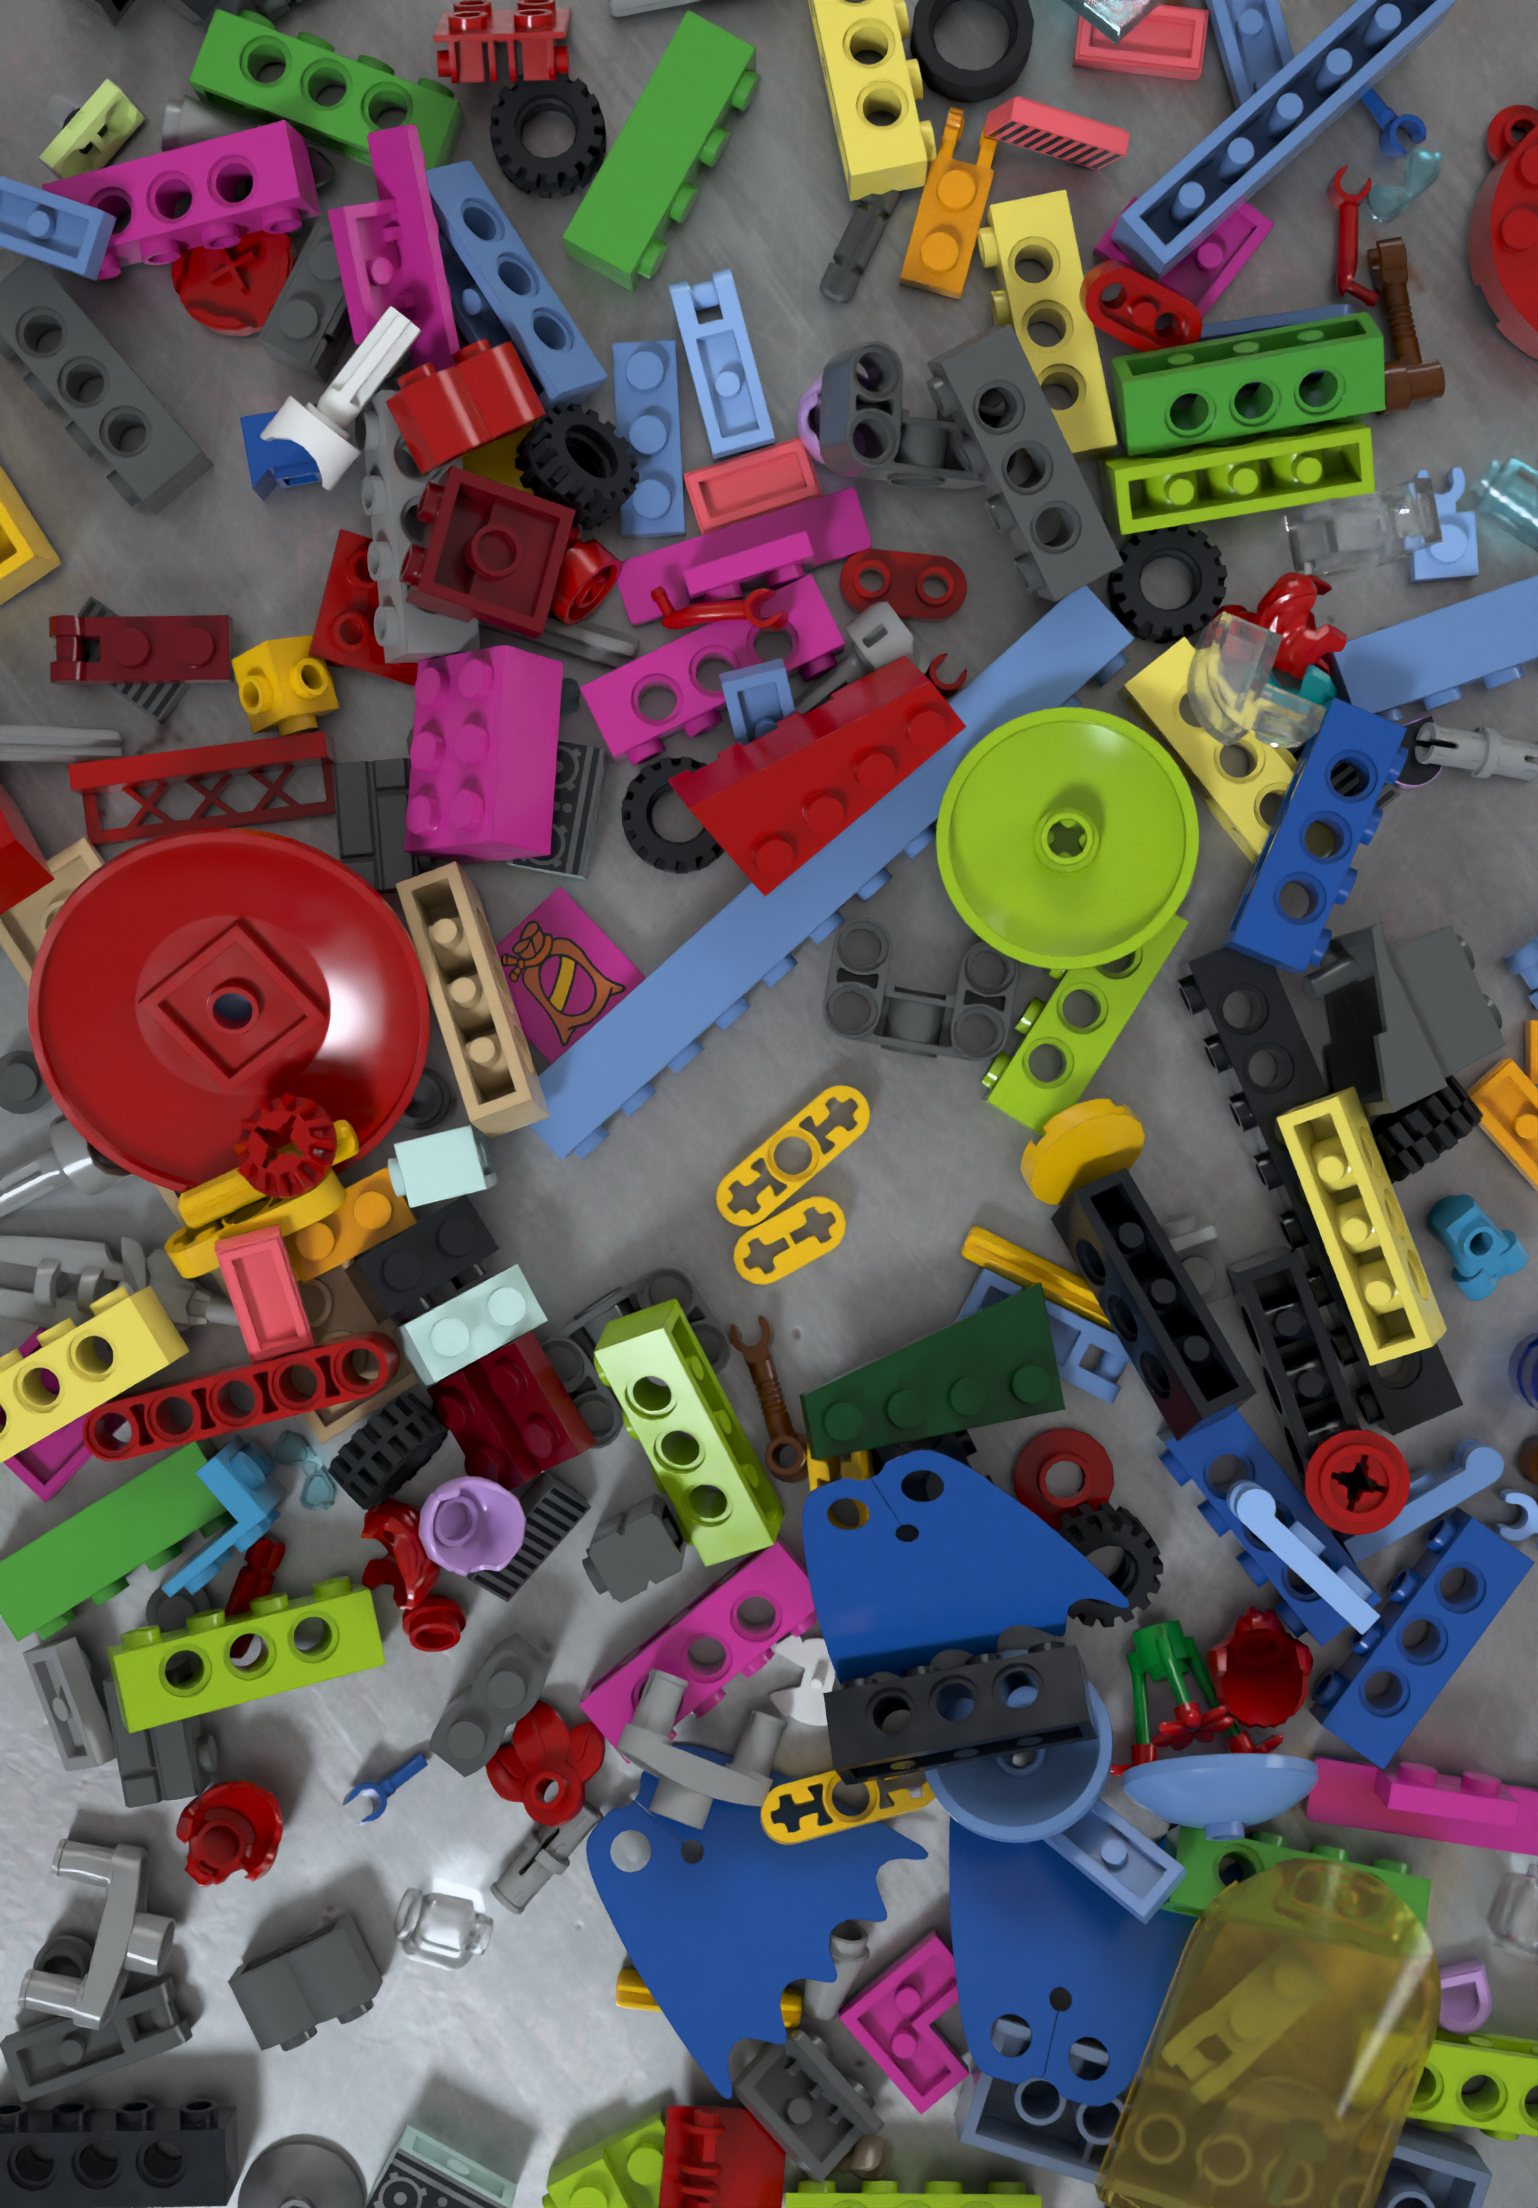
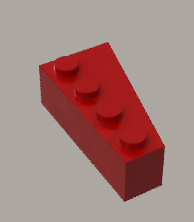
M902 656L830 694V701L803 715L797 711L776 722L778 728L746 745L738 742L717 753L718 760L693 773L686 769L667 780L687 808L766 897L964 730L966 726L934 684L909 659Z

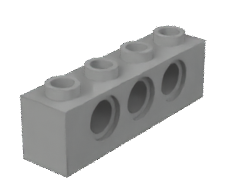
M381 390L371 397L355 419V439L358 448L364 450L367 474L361 486V501L365 514L371 516L373 541L368 549V570L372 580L377 581L380 606L376 609L374 616V633L377 643L384 647L385 663H417L422 660L480 650L478 619L473 618L469 623H465L406 603L410 585L399 581L400 570L410 544L413 543L421 546L422 542L413 539L407 532L405 515L409 514L416 518L419 501L428 481L438 484L439 479L450 466L463 470V463L461 457L423 475L418 466L416 477L406 473L399 463L398 452L401 449L411 456L412 454L386 404V401L400 390ZM419 521L424 536L427 523Z

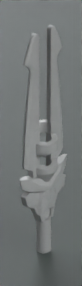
M0 1235L1 1262L38 1268L34 1283V1293L0 1287L1 1316L48 1329L71 1317L76 1327L95 1317L89 1305L99 1300L98 1292L100 1285L105 1279H109L112 1284V1291L124 1285L130 1296L150 1285L178 1332L191 1329L195 1325L210 1322L240 1327L231 1299L217 1297L214 1293L201 1288L200 1284L192 1278H183L167 1253L161 1249H156L149 1255L140 1241L127 1236L122 1237V1264L113 1260L106 1243L54 1237ZM66 1272L69 1277L68 1288L62 1297H58L55 1291V1284L59 1274ZM108 1343L107 1350L113 1351L110 1344Z

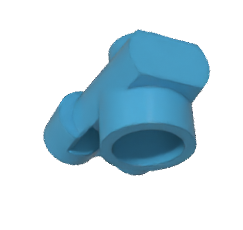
M1469 1195L1446 1196L1440 1199L1428 1214V1231L1434 1239L1446 1248L1455 1265L1452 1270V1278L1470 1301H1479L1488 1297L1495 1290L1500 1278L1520 1271L1529 1260V1253L1516 1234L1511 1230H1500Z

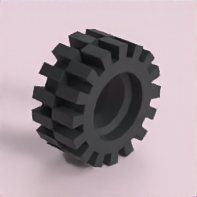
M1453 1074L1445 1078L1447 1087L1394 1113L1381 1115L1374 1121L1375 1124L1370 1126L1391 1184L1404 1180L1410 1173L1413 1175L1422 1170L1428 1162L1432 1163L1437 1160L1441 1153L1445 1150H1450L1458 1144V1140L1467 1136L1473 1130L1472 1128L1482 1120V1112Z

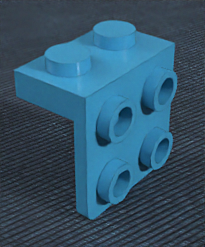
M237 1434L196 1472V1475L236 1520L227 1525L188 1558L167 1580L161 1589L169 1598L182 1587H185L191 1595L196 1593L222 1569L221 1566L233 1556L228 1548L234 1545L240 1553L244 1552L271 1528L270 1525L280 1517L281 1513L276 1509L275 1505L287 1490L272 1474L276 1469L274 1462L267 1452L255 1441L251 1440L246 1444Z

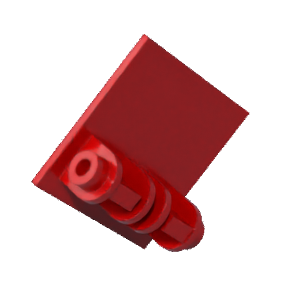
M488 0L454 2L453 11L443 12L433 34V42H448V49L437 50L439 77H451L452 84L485 82L483 43H487L491 83L498 82L497 42H507L510 81L518 82L517 42H521L524 81H556L557 74L569 73L568 46H556L555 39L566 37L571 17V8H556V0L517 1V10H492L491 1Z
M340 529L309 655L325 659L326 664L337 668L348 666L415 687L418 662L385 663L384 647L377 643L375 637L374 616L376 609L380 607L377 581L372 580L369 574L367 562L369 545L373 539Z
M667 2105L658 2208H782L786 2152L746 2107Z

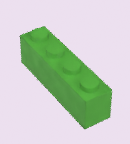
M689 10L686 12L562 237L567 256L634 292L642 276L649 280L653 278L665 257L668 244L662 242L672 221L675 220L683 223L695 203L699 188L693 184L703 165L707 164L710 167H714L726 147L730 132L724 129L734 109L738 108L741 111H745L757 91L761 75L755 72L756 47Z
M211 1438L190 1442L0 1561V1615L17 1642L35 1631L38 1632L42 1640L47 1639L76 1620L70 1610L89 1597L92 1598L96 1606L103 1604L130 1586L124 1576L130 1571L145 1563L150 1573L184 1552L178 1543L181 1539L197 1529L206 1539L236 1520L196 1475V1472L218 1451Z

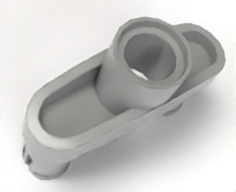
M650 1668L648 1680L631 1724L625 1722L616 1746L617 1752L624 1758L660 1779L649 1811L703 1830L714 1798L736 1804L763 1806L773 1779L768 1777L775 1760L774 1757L783 1731L788 1723L768 1714L750 1709L749 1717L731 1764L726 1763L725 1767L672 1747L673 1740L669 1738L684 1690L689 1682L666 1672Z
M61 1839L57 1845L52 1862V1876L106 1887L107 1899L89 1972L81 1979L28 1969L20 1987L18 2006L73 2018L75 2026L100 2031L106 2026L113 2015L127 1985L131 1971L158 1977L162 1975L172 1948L175 1920L171 1917L146 1913L149 1860L145 1848L119 1843L114 1849Z

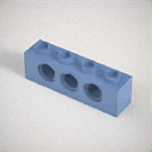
M471 160L425 170L433 213L439 227L438 239L446 280L452 294L451 306L454 321L468 343L472 344L487 338L491 348L511 341L546 413L556 405L563 403L566 408L571 403L581 405L609 376ZM538 419L526 428L534 426L540 419Z

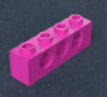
M285 120L42 184L44 191L103 210L116 217V221L121 214L131 210V220L124 231L115 234L114 224L97 280L116 277L121 273V267L139 262L148 265L172 263L180 259V250L185 248L189 250L203 246L206 249L213 250L225 249L239 244L242 235L262 230L270 234L291 232L302 226L301 220L321 215L306 139ZM253 178V187L250 194L244 200L234 203V194L238 185L246 179ZM192 194V203L189 210L183 216L174 218V210L178 201L182 197Z
M812 574L776 590L775 596L762 604L760 616L763 621L771 618L778 612L785 611L789 614L787 624L781 629L767 631L751 624L748 620L711 622L579 687L616 764L629 759L632 767L640 765L666 751L662 741L685 730L691 739L722 724L724 721L720 713L727 710L723 690L709 691L702 687L697 680L698 672L706 662L711 660L724 661L733 670L766 662L756 654L754 649L756 641L765 633H780L791 644V652L783 660L788 680L801 674L803 681L808 682L826 674L838 664L835 656L844 653L845 641ZM664 688L672 692L676 697V707L668 717L654 720L646 717L641 712V700L651 689Z
M778 1533L775 1545L749 1553L582 1692L579 1706L616 1749L625 1722L631 1724L636 1707L639 1705L642 1696L640 1688L648 1680V1673L650 1668L689 1682L675 1715L673 1727L691 1712L697 1719L704 1716L726 1695L721 1688L739 1672L745 1678L755 1674L774 1656L775 1652L770 1647L789 1631L794 1637H798L818 1621L806 1565ZM759 1596L767 1599L775 1610L771 1619L760 1625H752L744 1621L739 1615L738 1608L747 1598ZM710 1637L719 1641L726 1653L719 1662L712 1665H703L693 1659L689 1651L690 1646L700 1638ZM673 1727L669 1735V1738L672 1740L677 1735V1733L673 1730ZM621 1755V1757L626 1761V1763L629 1764L630 1761Z

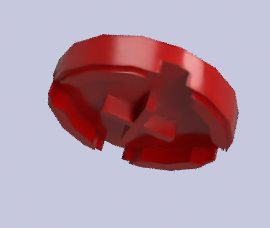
M262 230L242 235L241 242L230 248L213 250L200 246L189 250L187 248L181 249L180 259L172 262L171 278L181 303L194 320L220 335L248 336L262 330L298 256L294 242L287 233L270 234Z

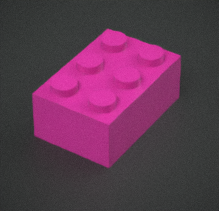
M508 645L418 661V673L415 683L416 700L413 741L410 748L411 768L408 807L405 814L406 836L404 852L451 863L456 861L460 865L550 855L563 662Z

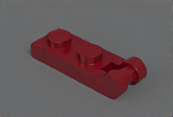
M57 615L49 617V637L56 639V661L50 662V683L58 685L234 683V670L231 660L234 659L233 619L229 615L119 617ZM82 640H100V662H82Z

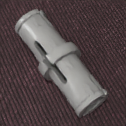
M1432 722L1425 723L1417 734L1416 740L1440 745H1432L1430 748L1415 746V756L1419 763L1465 769L1468 776L1486 779L1491 774L1523 779L1530 783H1538V764L1525 761V759L1533 760L1534 757L1538 758V741L1529 742L1500 737L1497 730L1486 727L1475 728L1472 732L1440 726Z
M585 1796L582 1810L568 1823L556 1827L544 1826L540 1832L536 1830L531 1831L524 1840L526 1848L498 1881L490 1886L494 1897L512 1913L522 1914L527 1904L552 1875H561L569 1867L570 1861L568 1857L595 1825L603 1819V1814L598 1807Z

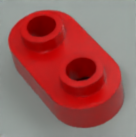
M1120 260L1102 262L1088 272L1081 284L1079 293L1080 304L1090 321L1100 330L1141 352L1197 343L1202 332V319L1198 309L1189 298L1127 262ZM1115 283L1121 285L1120 292L1115 299L1111 301L1102 300V293L1107 286ZM1173 313L1172 322L1168 327L1162 330L1155 329V322L1160 315Z
M865 549L855 553L845 562L840 574L839 590L844 603L859 615L869 606L887 601L901 620L940 623L952 618L962 607L967 593V582L962 569L947 557ZM874 570L880 573L884 580L883 586L877 591L865 590L859 581L860 576L864 572ZM930 577L941 578L947 586L946 594L940 598L928 596L923 589L924 581Z

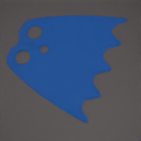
M917 1450L891 1459L884 1464L882 1471L878 1475L865 1480L841 1478L820 1486L810 1492L803 1506L802 1539L812 1599L827 1651L840 1685L848 1680L868 1678L876 1672H889L903 1678V1672L914 1667L930 1666L932 1659L938 1653L945 1650H961L974 1656L990 1653L996 1654L998 1638L1001 1633L1007 1628L1016 1625L1034 1627L1053 1636L1062 1637L1066 1632L1069 1606L1077 1600L1096 1599L1121 1608H1127L1130 1605L1128 1599L1086 1557L1039 1516L975 1470L936 1451ZM928 1470L936 1473L942 1479L944 1488L940 1496L934 1500L918 1502L909 1499L903 1493L901 1488L902 1480L913 1471ZM839 1499H856L868 1507L869 1519L859 1528L851 1530L841 1529L829 1521L827 1516L828 1508ZM901 1524H909L918 1529L919 1535L913 1541L906 1542L897 1538L895 1532Z
M691 1745L672 1746L725 1767L726 1763L731 1764L733 1756L703 1747ZM643 1771L640 1778L641 1788L635 1800L628 1806L610 1810L589 1835L586 1854L590 1873L599 1897L648 1990L713 2086L723 2097L729 2099L732 2096V2082L728 2065L729 2054L734 2044L744 2038L784 2044L787 2039V2033L781 2014L780 2001L782 1992L787 1984L799 1979H810L826 1983L835 1982L837 1971L829 1949V1938L832 1930L839 1923L847 1920L885 1921L887 1919V1912L876 1882L879 1868L890 1860H923L928 1857V1852L921 1845L879 1821L794 1845L779 1844L770 1839L762 1828L760 1822L761 1806L736 1804L715 1798L711 1804L703 1830L649 1811L660 1779ZM771 1771L768 1778L773 1779L769 1792L779 1785L796 1780ZM814 1788L808 1789L814 1797L812 1803L794 1806L790 1796L782 1797L779 1799V1810L771 1814L773 1823H784L788 1833L799 1830L798 1821L800 1818L818 1812L819 1826L830 1824L831 1821L823 1811L821 1792ZM832 1798L835 1808L841 1814L856 1816L862 1813ZM628 1830L638 1831L645 1835L651 1846V1856L647 1865L635 1872H625L617 1868L610 1854L611 1844L615 1837L621 1832ZM689 1840L700 1842L704 1851L702 1859L697 1863L686 1862L681 1856L683 1843Z
M950 1816L949 1892L952 1947L961 2020L966 2041L975 2064L983 2073L997 2079L1019 2084L1030 2078H1040L1051 2082L1056 2087L1058 2093L1065 2099L1088 2106L1098 2107L1108 2104L1131 2083L1162 2038L1195 1982L1223 1923L1158 1909L1145 1925L1043 1839L1023 1843L1000 1842L975 1834ZM1166 1837L1157 1844L1163 1850L1165 1849ZM1236 1862L1219 1876L1225 1886L1237 1891L1244 1873L1241 1866ZM1057 1987L1068 1990L1071 1995L1072 2003L1065 2011L1055 2010L1049 2002L1052 1990ZM1006 2014H1015L1023 2018L1031 2031V2043L1028 2050L1015 2058L1005 2057L994 2048L991 2041V2029L994 2022L1000 2016ZM1083 2037H1092L1101 2041L1109 2055V2065L1106 2072L1099 2079L1093 2081L1077 2077L1071 2070L1068 2061L1071 2046Z

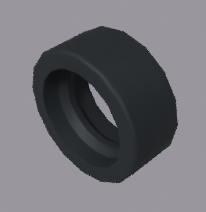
M919 0L914 10L910 50L913 59L916 58L918 61L921 77L932 90L953 101L977 103L999 96L1017 81L1028 61L1032 45L1034 19L1028 0H978L988 3L1002 13L1006 18L1010 34L1008 47L1002 58L991 67L977 71L959 69L945 61L937 51L933 37L935 23L942 10L951 3L962 0Z

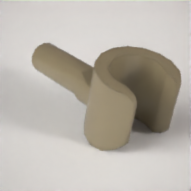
M862 2135L855 2143L853 2154H846L830 2173H851L865 2181H880L887 2172L892 2149L885 2146V2140L880 2136Z

